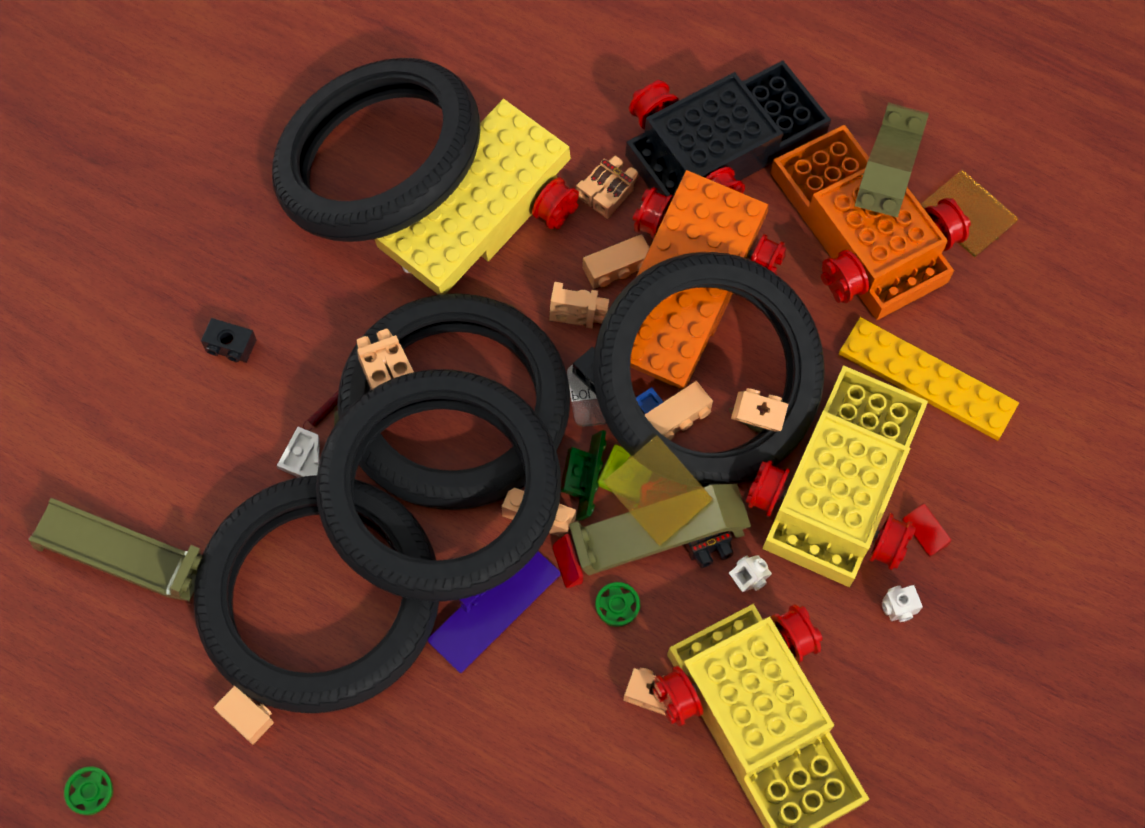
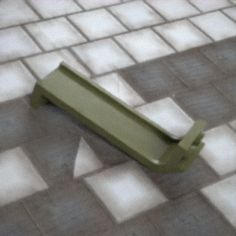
M888 103L880 131L864 171L855 203L856 207L898 218L929 113Z
M737 484L709 485L585 527L579 521L569 524L581 568L588 576L717 533L732 531L735 537L739 538L745 536L743 529L751 527Z
M50 498L49 505L38 526L29 538L33 549L41 552L44 548L165 597L190 601L194 592L196 574L202 560L200 548L190 545L188 551L180 550L53 498Z

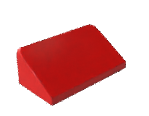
M925 503L902 519L906 524L908 521L913 522L912 526L916 527L913 536L929 557L947 547L952 541Z
M565 534L553 544L552 548L566 588L582 584L583 573L569 534Z

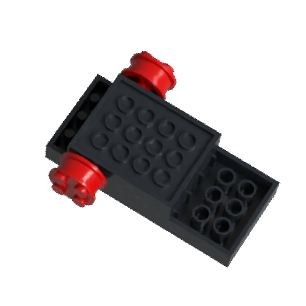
M784 60L744 81L733 72L681 100L669 92L670 88L666 82L656 80L645 88L638 89L632 96L633 99L629 105V112L632 116L638 117L639 125L645 131L626 142L625 156L635 170L638 171V174L651 190L652 187H655L658 193L665 196L675 195L686 170L743 194L745 185L740 180L772 164L774 159L826 134L831 119Z

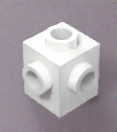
M759 555L741 558L736 563L737 566L729 572L742 592L755 589V591L761 589L767 584L766 579L772 575L767 563Z
M914 585L905 588L901 586L890 588L882 599L883 611L885 615H889L891 621L898 619L899 622L908 621L923 608Z

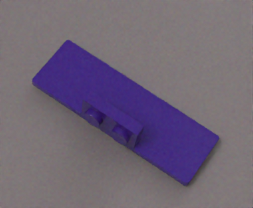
M538 551L518 573L507 581L481 594L460 599L461 607L429 637L428 643L459 673H462L560 576V571Z

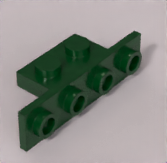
M605 430L592 435L589 453L575 447L569 448L567 452L561 492L580 498L576 516L578 521L590 517L594 511L595 504L593 500L599 486L597 479L603 465L601 458L607 444L605 440L607 431Z

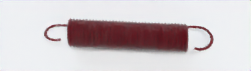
M339 390L304 424L309 421L315 427L338 405Z

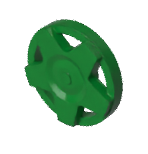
M622 582L610 583L604 586L596 597V612L600 619L610 626H625L637 617L640 609V599L637 592L628 584ZM620 588H624L630 593L623 594ZM609 589V596L601 597ZM636 602V609L633 612L630 606ZM600 608L607 611L606 616L602 614ZM618 618H622V619L625 620V621L616 622V620H617Z
M85 767L77 770L70 776L64 789V798L68 807L81 815H93L100 812L108 805L113 795L111 778L106 772L97 767ZM92 772L88 778L81 776L83 773ZM103 776L106 779L108 786L102 785ZM73 785L75 792L70 796V788ZM104 799V801L98 806L99 800ZM83 804L86 810H80L76 806Z

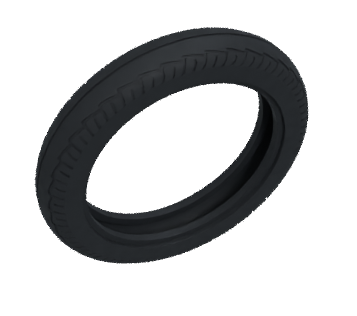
M394 58L354 68L321 87L292 116L284 128L274 152L272 180L276 197L284 212L299 227L313 235L334 241L357 242L377 239L396 233L415 224L437 209L452 195L465 178L476 156L480 139L481 124L476 101L469 88L456 74L441 65L427 60ZM404 97L423 99L442 109L443 125L435 148L419 169L397 186L373 197L354 201L330 200L318 196L311 191L310 171L318 149L327 136L352 114L380 101Z
M695 252L675 256L650 267L632 280L617 296L609 308L598 333L594 352L593 376L597 400L609 429L620 445L636 461L655 474L671 481L690 486L706 487L717 484H739L756 478L763 461L767 463L770 460L772 465L776 466L798 446L812 425L820 405L824 386V355L820 336L810 312L796 292L778 275L766 267L740 256L719 252ZM692 288H717L737 294L763 312L775 328L786 360V383L781 402L787 403L788 408L781 431L774 432L763 429L754 438L736 448L718 453H703L681 447L664 437L652 426L641 411L633 391L630 374L631 353L636 335L646 317L660 302L674 293Z
M459 293L433 295L414 300L396 308L378 320L362 336L368 337L371 344L379 341L377 333L388 329L393 336H397L403 350L423 338L446 332L473 333L497 341L519 358L531 376L536 392L534 411L547 428L557 451L567 427L570 411V388L567 373L556 347L547 334L533 320L517 309L500 301L478 295ZM357 344L347 359L340 380L338 392L339 419L350 406L371 390L358 359ZM380 433L369 445L359 463L361 469L375 483L389 493L407 502L433 509L462 510L485 506L506 498L509 490L513 488L522 489L526 483L524 468L514 446L495 460L478 467L464 470H439L419 465L402 456L389 445Z
M446 369L424 370L405 374L380 384L359 398L342 415L332 429L320 457L316 481L317 505L324 530L336 552L346 564L362 578L389 593L414 600L436 602L458 600L481 594L495 588L518 573L534 557L547 538L556 518L561 494V471L556 448L547 428L537 413L520 396L494 380L470 372ZM435 409L457 410L470 413L488 421L499 429L516 449L526 478L522 502L508 527L495 540L478 551L447 560L417 559L390 549L369 532L358 516L354 504L355 475L361 458L372 441L394 422L414 413Z
M317 475L298 477L274 484L251 496L233 510L220 524L207 544L197 570L194 585V614L197 630L207 655L227 681L248 697L273 708L297 713H325L346 709L363 703L389 688L405 674L422 652L432 632L439 607V601H421L402 597L398 614L385 637L360 659L330 671L316 673L289 671L266 662L248 648L242 641L234 620L233 592L237 575L247 555L269 532L289 521L310 515H319L316 495ZM355 479L354 504L362 523L380 534L394 551L417 559L436 560L432 545L416 518L388 493L371 484Z

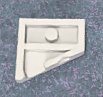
M297 427L277 464L278 469L297 477L317 475L320 461L319 435Z

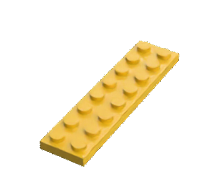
M861 317L839 352V355L910 394L927 400L932 406L997 441L1000 439L1019 404L1018 401Z

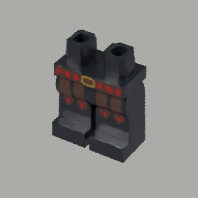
M729 531L684 544L691 560L696 559L701 568L713 564L710 553L717 551L721 560L728 559L733 555L731 546L732 536Z

